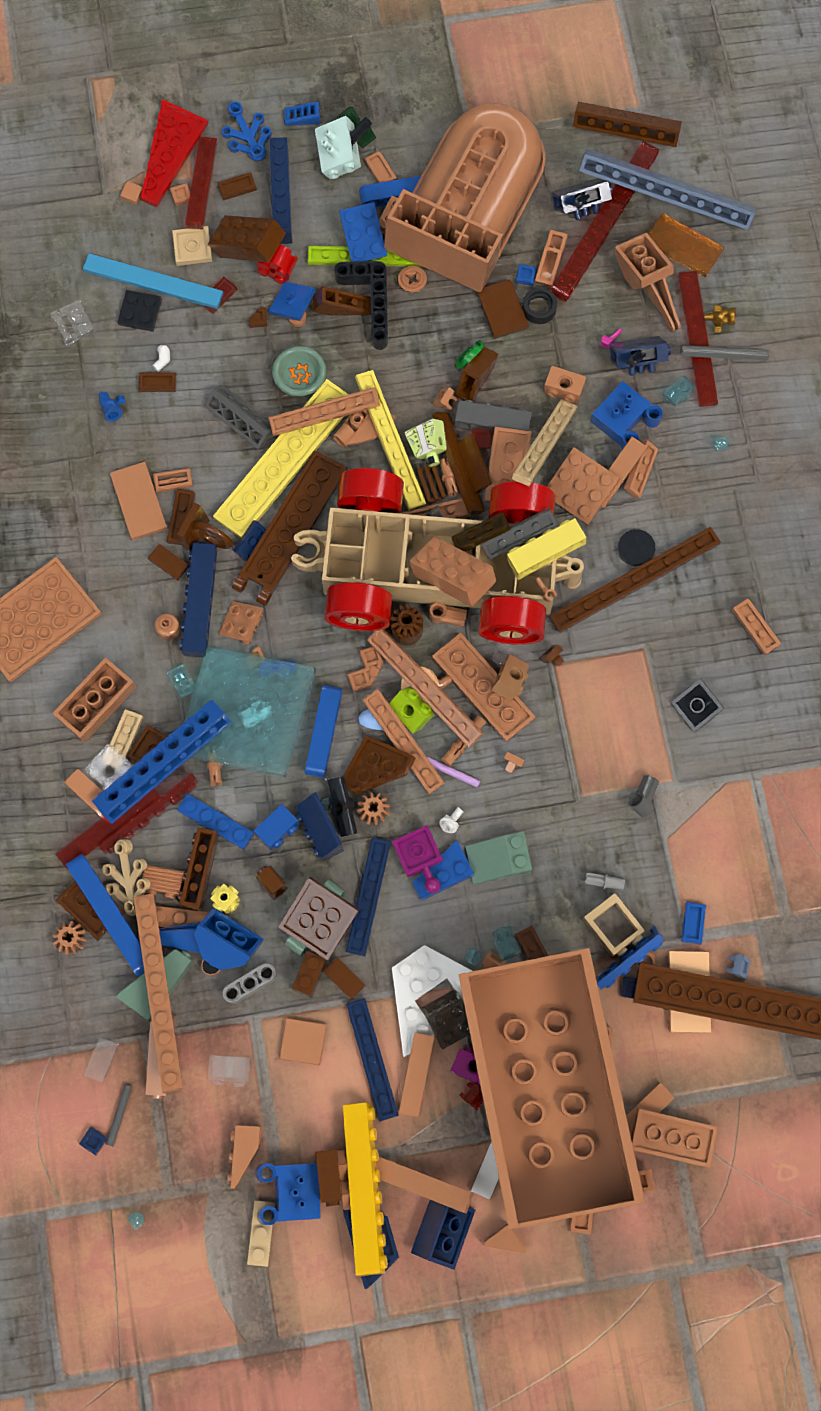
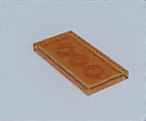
M662 213L648 234L666 256L705 278L724 250L722 245Z

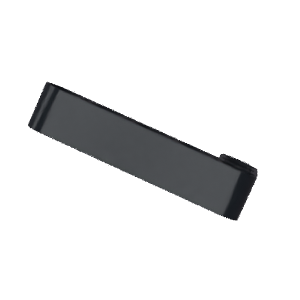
M381 261L337 263L334 273L338 284L371 286L372 346L377 350L385 349L388 345L386 265ZM382 304L383 306L377 307L375 305ZM377 337H383L384 339H382V340H377L376 338H377Z

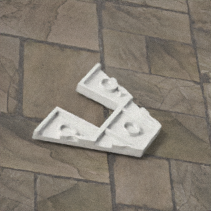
M425 945L392 967L404 1058L411 1053L415 1032L433 1035L434 1037L437 1035L415 1001L448 979L464 1002L458 974L472 972V970Z

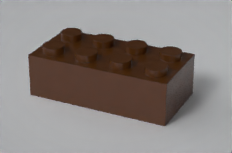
M225 215L221 219L216 231L212 234L208 245L220 258L269 263L286 232L275 219Z

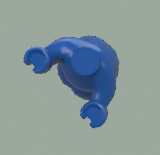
M100 392L98 394L100 398L99 403L104 411L105 419L109 422L118 420L123 414L118 406L126 402L124 395H118L117 400L114 401L109 397L108 392Z

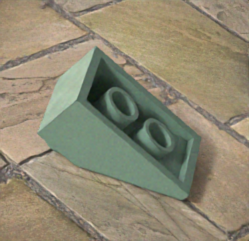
M524 832L504 835L466 846L468 862L475 875L472 877L473 885L527 875L532 872Z

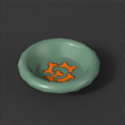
M294 346L284 350L277 356L273 363L272 376L275 384L282 392L291 396L303 397L314 393L321 387L326 378V365L324 359L317 351L306 346Z

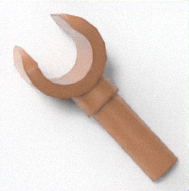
M538 577L536 582L544 592L543 599L546 602L550 601L547 593H550L555 599L557 596L556 592L553 589H548Z

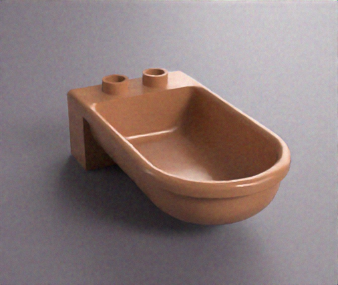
M498 103L478 105L464 112L445 132L413 193L403 189L387 217L384 248L468 288L482 292L543 174L545 150L532 121L519 110Z

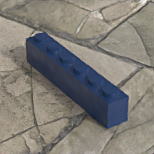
M287 137L269 138L272 217L286 232L280 244H292Z
M193 543V549L189 550L191 567L187 568L189 585L185 586L187 603L184 602L183 614L186 615L185 621L182 620L181 632H184L183 639L180 638L179 650H182L184 656L207 658L218 552L216 544Z

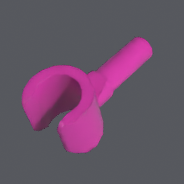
M618 329L610 338L604 335L600 345L609 348V343H612L622 333V330Z

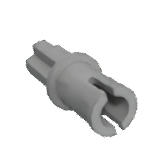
M588 872L585 876V883L600 886L603 889L611 888L623 891L625 878Z

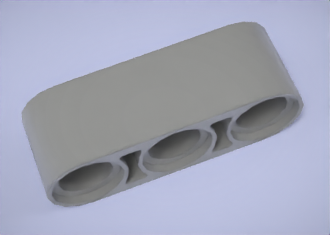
M263 964L230 983L223 990L224 999L230 1004H237L271 984L277 977L275 968L270 964ZM265 969L272 970V976L268 979L262 977V972ZM248 979L255 980V985L252 989L245 988V982ZM235 989L238 992L237 997L233 1000L228 999V992Z

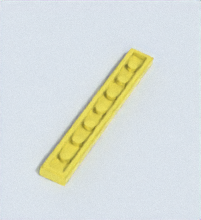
M371 370L357 374L355 379L360 391L373 387L376 388L380 406L368 409V412L393 474L399 476L404 481L403 500L407 510L425 506V499L374 371Z

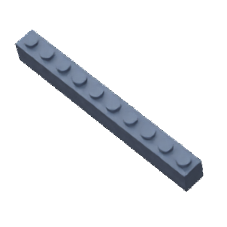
M586 148L580 164V172L746 230L749 229L755 215V207L588 148Z

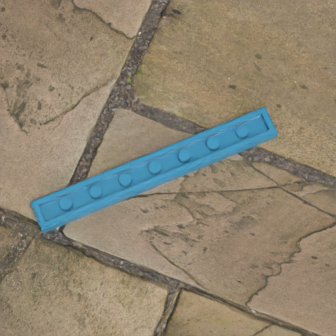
M88 254L83 267V271L86 273L217 310L224 295L221 290L93 254Z

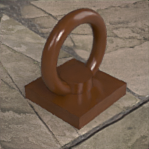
M197 503L193 504L177 533L185 549L188 551L193 549V543H198L199 539H203L210 544H216L218 548H232V539L220 529L208 524L210 520L201 505ZM206 531L217 536L221 540H218L206 533Z

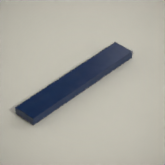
M373 837L371 839L356 905L360 911L352 922L346 953L366 956L391 841Z
M363 998L347 1003L348 1013L379 1122L397 1117L399 1114L366 999Z

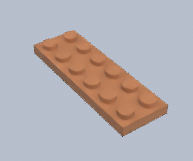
M462 633L458 634L432 655V659L452 679V682L505 742H508L536 718L518 696L509 701L491 691L497 673Z

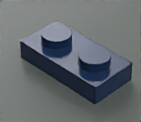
M253 520L233 551L244 561H247L266 529L258 521Z

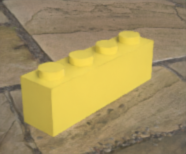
M575 518L571 521L565 520L556 529H548L539 538H531L524 546L511 549L507 554V561L519 580L585 545L587 537Z

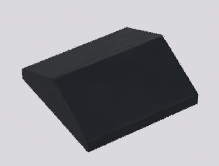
M701 678L671 702L694 732L709 723L725 709Z

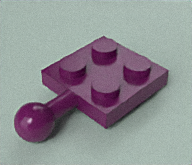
M428 825L392 841L407 877L422 871L426 879V891L429 893L438 892L441 885L438 879L433 878L430 867L443 862V858Z

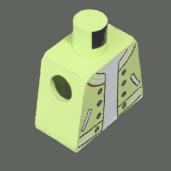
M431 419L405 432L416 458L427 459L430 467L440 463L437 454L446 450L443 421Z

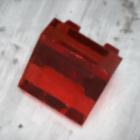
M468 1082L469 1092L467 1094L461 1092L460 1097L477 1111L484 1101L482 1090L477 1084Z

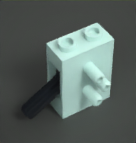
M344 116L315 129L321 170L330 180L336 179L345 173L353 172L361 167L357 140L372 125V122L367 117H364L355 128L354 123L347 116Z

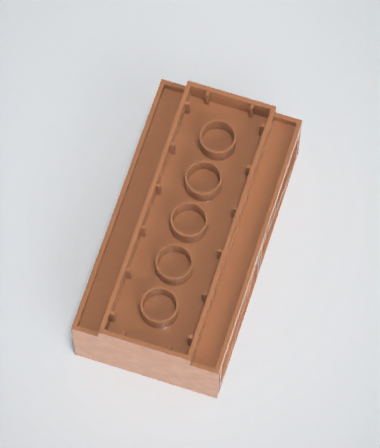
M587 948L458 974L509 1230L645 1203L590 949Z

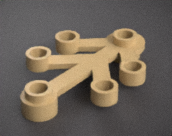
M122 839L116 842L114 850L120 855L123 875L112 863L105 864L102 871L106 876L111 875L126 890L125 894L119 889L117 883H110L106 886L109 895H115L124 903L125 912L130 916H135L134 897L144 895L145 891L150 888V881L147 878L138 880L142 871L147 868V863L144 859L135 860L133 863L134 870L131 874L128 854L132 852L133 846L130 840ZM136 882H137V888H138V889H137V891H136L135 894H134V888H133V887H134V885H135Z

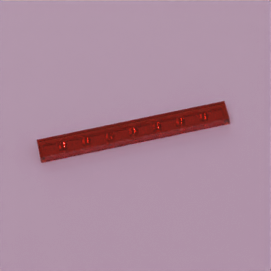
M697 271L679 272L678 277L689 345L709 346ZM691 357L699 407L718 405L711 358Z

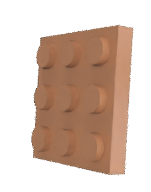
M573 448L547 487L555 493L556 504L589 525L620 478L576 448Z

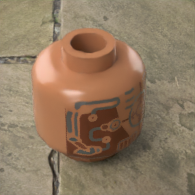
M162 614L156 619L154 628L161 639L170 641L179 635L180 624L174 615Z

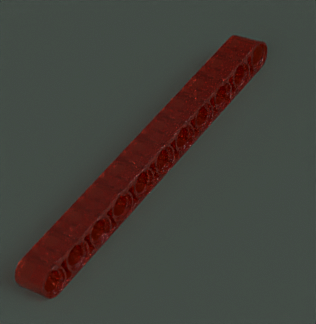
M643 141L629 163L649 170L659 153V148ZM618 184L614 186L613 193L611 194L612 199L604 202L553 284L551 291L557 298L565 302L568 301L634 195L635 190Z

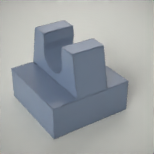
M739 954L729 956L728 960L734 962V967H726V972L739 978L747 979L751 960Z

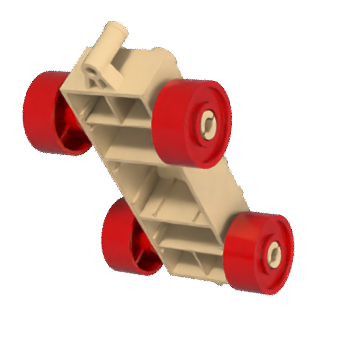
M351 469L340 475L337 499L338 508H330L328 530L321 532L318 530H305L294 535V542L297 546L307 543L315 545L317 548L316 555L307 559L299 554H294L291 557L292 564L299 570L306 572L323 571L322 584L324 595H327L324 615L326 622L348 630L379 631L388 628L390 625L392 601L425 604L441 602L447 606L470 607L444 593L436 586H432L415 577L409 561L434 536L454 546L452 536L483 521L400 514L404 481L399 476L379 469ZM517 481L498 484L491 489L489 518L503 512L511 527L550 507L554 515L555 493L550 488L536 483H531L530 486ZM526 542L522 543L521 545H519V546H517V547L520 548V547L524 546V545L526 544ZM481 544L466 551V553L491 565L495 574L496 582L473 607H470L480 608L478 633L489 641L510 645H528L538 643L544 639L546 614L550 615L554 598L550 593H547L550 601L546 602L543 599L544 592L536 582L538 577L548 589L553 590L555 582L561 580L564 581L568 589H576L581 584L584 564L578 558L564 555L518 580L507 561L509 551L491 560L488 559Z

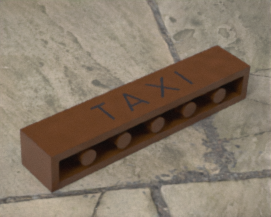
M579 101L573 121V127L673 147H677L682 121Z

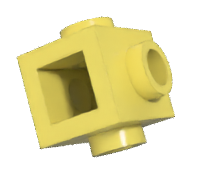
M225 884L221 887L217 886L211 893L212 907L220 912H225L227 915L229 912L232 913L239 906L238 902L240 899L237 896L239 892L231 885L229 887ZM225 894L228 895L227 900H221Z

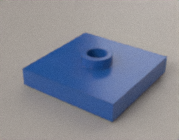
M284 282L269 312L274 316L300 321L316 291L313 287Z

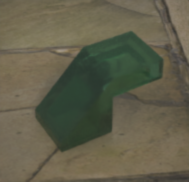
M349 106L337 116L338 119L347 116L354 123V128L361 122L352 106ZM371 127L357 140V144L361 148H364L376 138Z

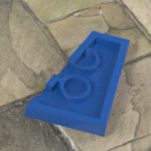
M458 840L441 855L443 862L430 867L433 878L438 879L441 885L438 892L429 893L426 891V879L423 872L413 881L421 901L475 876Z

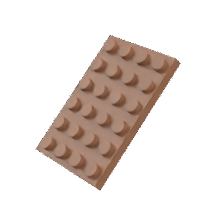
M57 557L0 598V670L10 683L102 615L101 611Z

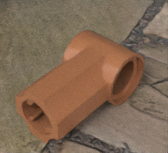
M435 602L430 607L428 617L435 624L446 623L464 627L467 610ZM440 610L442 615L436 616L433 614V611Z

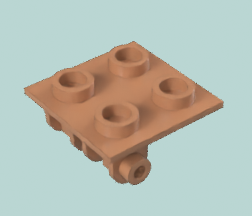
M232 601L218 635L241 640V643L249 645V643H252L253 633L257 631L255 627H259L258 624L263 617V608Z

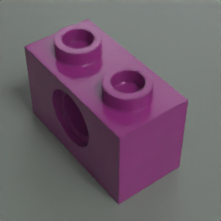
M467 1047L464 1050L459 1048L450 1072L480 1085L478 1071L472 1072L468 1068L471 1061H476L474 1050Z

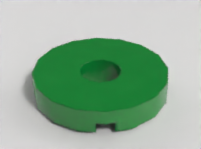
M477 340L475 342L477 345L474 347H468L458 357L457 362H454V366L458 370L467 365L483 349L485 344L481 340Z

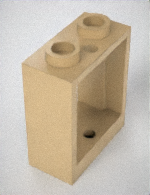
M613 894L582 919L611 957L614 955L621 956L628 950L626 946L631 942L634 945L643 939L642 934L645 932L616 894ZM614 905L618 907L636 930L635 933L615 948L594 922V920Z

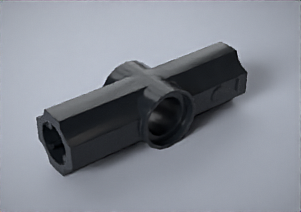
M344 776L327 780L332 798L330 811L336 816L340 836L344 837L358 833L353 816L355 802L348 795Z

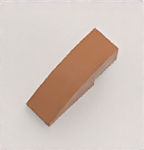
M550 230L535 282L553 286L568 234Z
M77 769L64 783L104 821L111 825L92 802L103 791Z

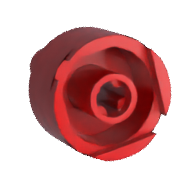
M280 244L269 263L256 262L257 272L263 277L268 276L273 278L275 282L284 284L285 281L289 280L298 258L296 255L294 257L291 255L292 251L289 248Z

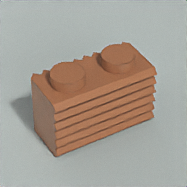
M147 865L142 879L147 878L150 881V888L145 891V894H154L156 896L157 893L164 894L165 898L175 900L176 897H179L180 890H183L184 872Z

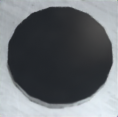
M640 529L626 532L620 538L618 544L619 556L626 564L631 566H639L653 558L656 550L655 541L652 536Z

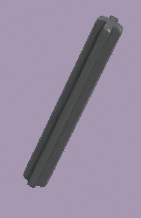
M682 345L680 355L766 361L769 358V351L764 349Z

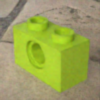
M411 687L400 690L389 703L412 734L423 729L435 715L430 706L424 703L418 696V693Z

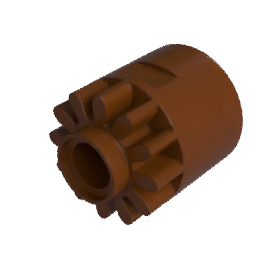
M409 604L406 607L400 605L398 610L393 611L390 620L391 634L394 640L402 645H412L418 642L423 634L422 613L417 611V607L411 608Z

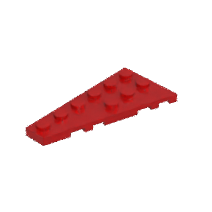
M162 99L157 128L155 129L150 151V160L148 161L147 173L140 196L142 201L158 207L208 126V120Z

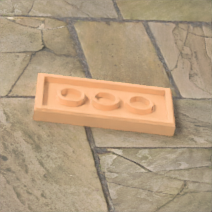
M669 951L668 966L670 969L710 976L709 952ZM669 1010L670 1032L711 1033V1018Z

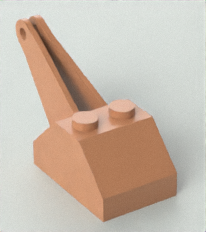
M647 232L616 246L615 256L625 280L633 290L645 289L670 332L675 331V328L677 330L680 329L681 325L665 277L674 274L673 264ZM654 282H655V284H656V286H657V289H658V291H659V293H660V296H659V294H658V292H657V290H656V288H655V286H654V284H653Z

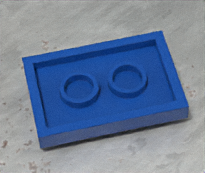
M374 202L339 211L351 262L371 261L387 257Z

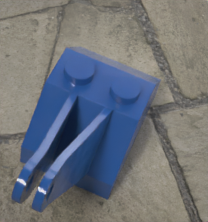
M215 908L201 922L159 928L162 946L201 953L203 960L219 970L245 966L264 940Z

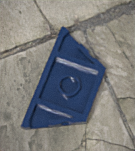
M343 1209L353 1246L351 1210ZM384 1216V1225H381L382 1234L385 1235L386 1246L383 1247L388 1262L385 1272L399 1259L388 1216ZM383 1274L361 1276L364 1289H368Z

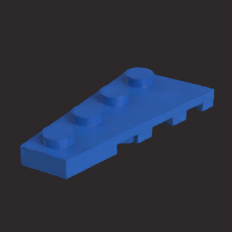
M655 925L650 929L652 933L648 937L642 936L643 939L635 945V949L627 950L620 957L621 961L619 963L613 962L596 977L597 985L601 990L604 987L609 988L612 986L619 975L624 976L627 974L634 963L642 962L647 957L646 954L651 950L655 951L662 945L664 939Z

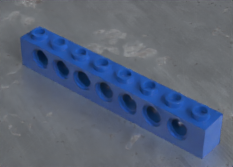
M210 700L154 749L144 755L134 766L130 767L108 788L99 793L92 802L103 816L113 824L231 723L230 719L213 700Z

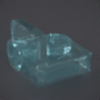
M184 664L166 672L180 698L197 690Z

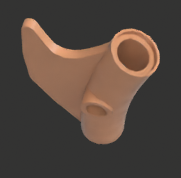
M368 410L349 415L344 424L333 435L335 442L343 448L348 445L360 444L378 438ZM391 415V417H392V419H393V421H394V420H395V415Z

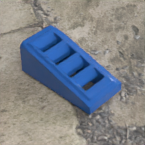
M319 102L284 108L285 126L320 124Z

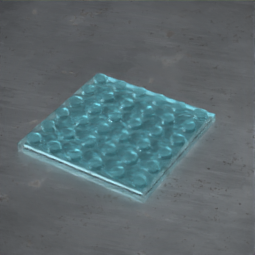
M207 647L184 722L199 711L203 705L213 700L227 715L231 723L190 758L286 778L316 673L315 667Z

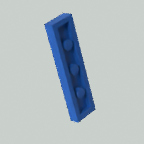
M189 794L186 795L177 810L208 830L217 831L220 837L242 850L246 848L254 835L249 829Z

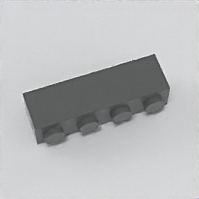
M459 400L455 428L494 434L495 427L529 431L532 412H528L526 409L516 410L510 409L507 406L497 407L489 403L478 404L471 400Z

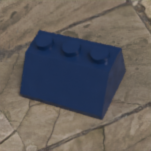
M317 793L311 794L296 806L298 812L295 815L300 824L304 823L306 829L303 831L308 841H313L315 846L312 849L316 857H321L322 861H325L344 850Z
M430 1200L411 1253L454 1270L475 1209L469 1207L467 1213H463Z

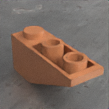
M236 1125L235 1130L232 1129L231 1142H234V1150H230L229 1163H232V1172H228L227 1184H231L230 1189H237L258 1153L261 1144L262 1127Z

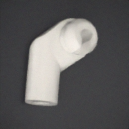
M160 345L157 348L159 359L152 365L157 372L170 362V350L166 345Z

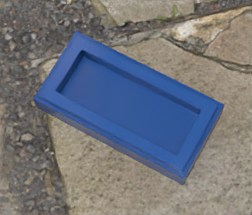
M691 902L685 903L681 942L702 944L706 905Z

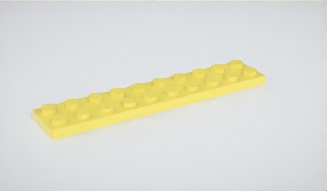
M326 379L304 407L348 395V393ZM343 417L281 434L213 515V519L241 538L253 520L259 521Z

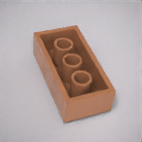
M436 536L409 561L415 577L432 586H436L444 593L470 607H473L496 582L491 565Z
M105 657L52 714L85 743L137 687L127 675Z

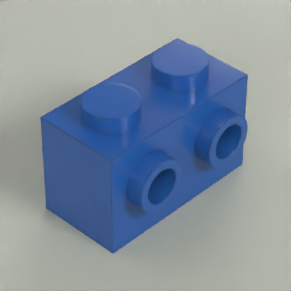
M281 804L254 830V833L270 850L278 849L284 843L283 839L288 834L291 836L298 830L299 822Z

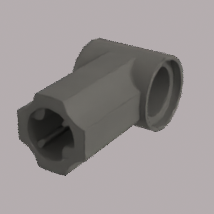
M649 775L643 776L638 791L628 801L629 805L641 817H646L652 813L654 806L651 801L659 783L656 778Z

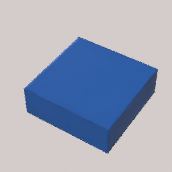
M519 264L515 283L533 286L537 267Z

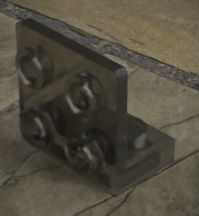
M455 989L420 1008L441 1049H445L470 1035L465 1005Z

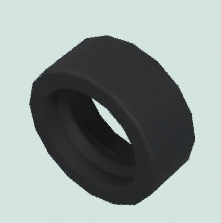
M542 287L533 288L528 291L524 297L522 308L525 317L534 324H545L551 321L557 309V299L554 293ZM535 298H544L550 303L551 307L548 312L538 314L531 311L529 303Z

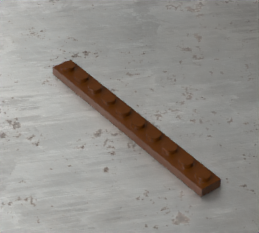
M709 527L550 615V619L557 631L561 633L720 545V540L713 529Z

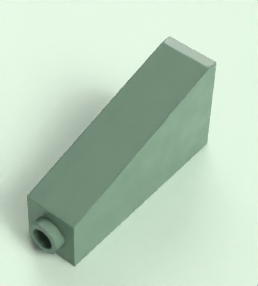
M175 949L164 957L169 996L193 964L190 960L191 955L184 950L179 952ZM144 973L116 997L148 1021H151Z

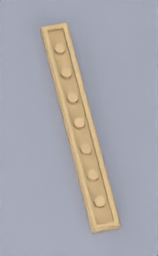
M563 399L559 401L514 472L513 480L527 486L531 485L578 406Z

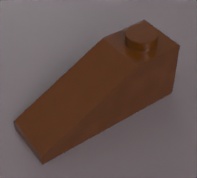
M322 286L313 296V312L325 315H370L371 297Z

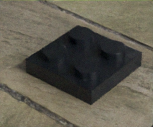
M126 290L117 321L118 325L154 332L162 302L161 296Z

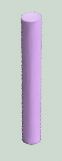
M428 757L435 769L478 788L480 780Z

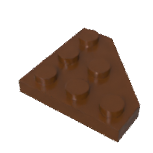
M365 735L343 775L347 790L357 795L404 777L408 774L416 758L411 754Z

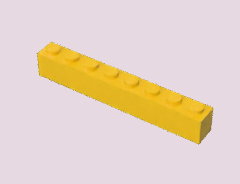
M367 1102L343 1105L356 1276L385 1274L388 1262L383 1247L386 1246L385 1235L382 1234L381 1226L384 1225V1216L380 1212L382 1194L378 1189V1182H380L381 1178L379 1170H376V1161L379 1160L378 1150L375 1149L377 1132L373 1128L375 1110Z

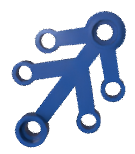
M237 101L231 102L228 106L229 114L236 118L242 132L225 126L222 128V136L225 139L234 137L247 141L250 146L239 144L238 141L232 140L229 142L230 151L233 153L238 151L247 153L254 161L263 160L266 156L264 145L267 139L272 136L271 129L267 126L261 129L258 143H256L254 138L259 126L264 123V115L256 113L253 117L252 126L249 129L242 116L243 109L241 103Z

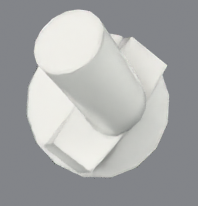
M457 807L450 817L446 814L440 820L442 830L447 833H455L459 826L456 821L464 811Z

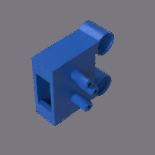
M622 381L592 413L590 422L618 443L623 450L627 444L626 441L630 440L631 437L639 441V435L631 430L643 417L645 424L650 428H654L660 424L663 411L659 406L651 404ZM649 415H656L657 418H651Z
M265 1163L256 1168L255 1176L258 1181L267 1183L275 1179L276 1208L272 1206L261 1207L257 1212V1220L260 1224L273 1225L280 1221L321 1219L317 1163L282 1166ZM264 1167L270 1170L268 1179H264L261 1175ZM266 1210H270L272 1213V1219L269 1222L263 1219V1213Z

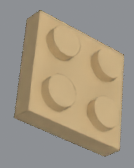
M208 226L172 230L177 266L212 262L211 247L208 245L210 241Z

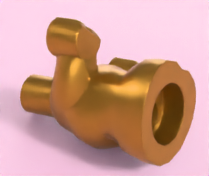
M721 304L714 305L713 313H705V320L714 321L715 333L722 332L723 324H736V308L722 309Z

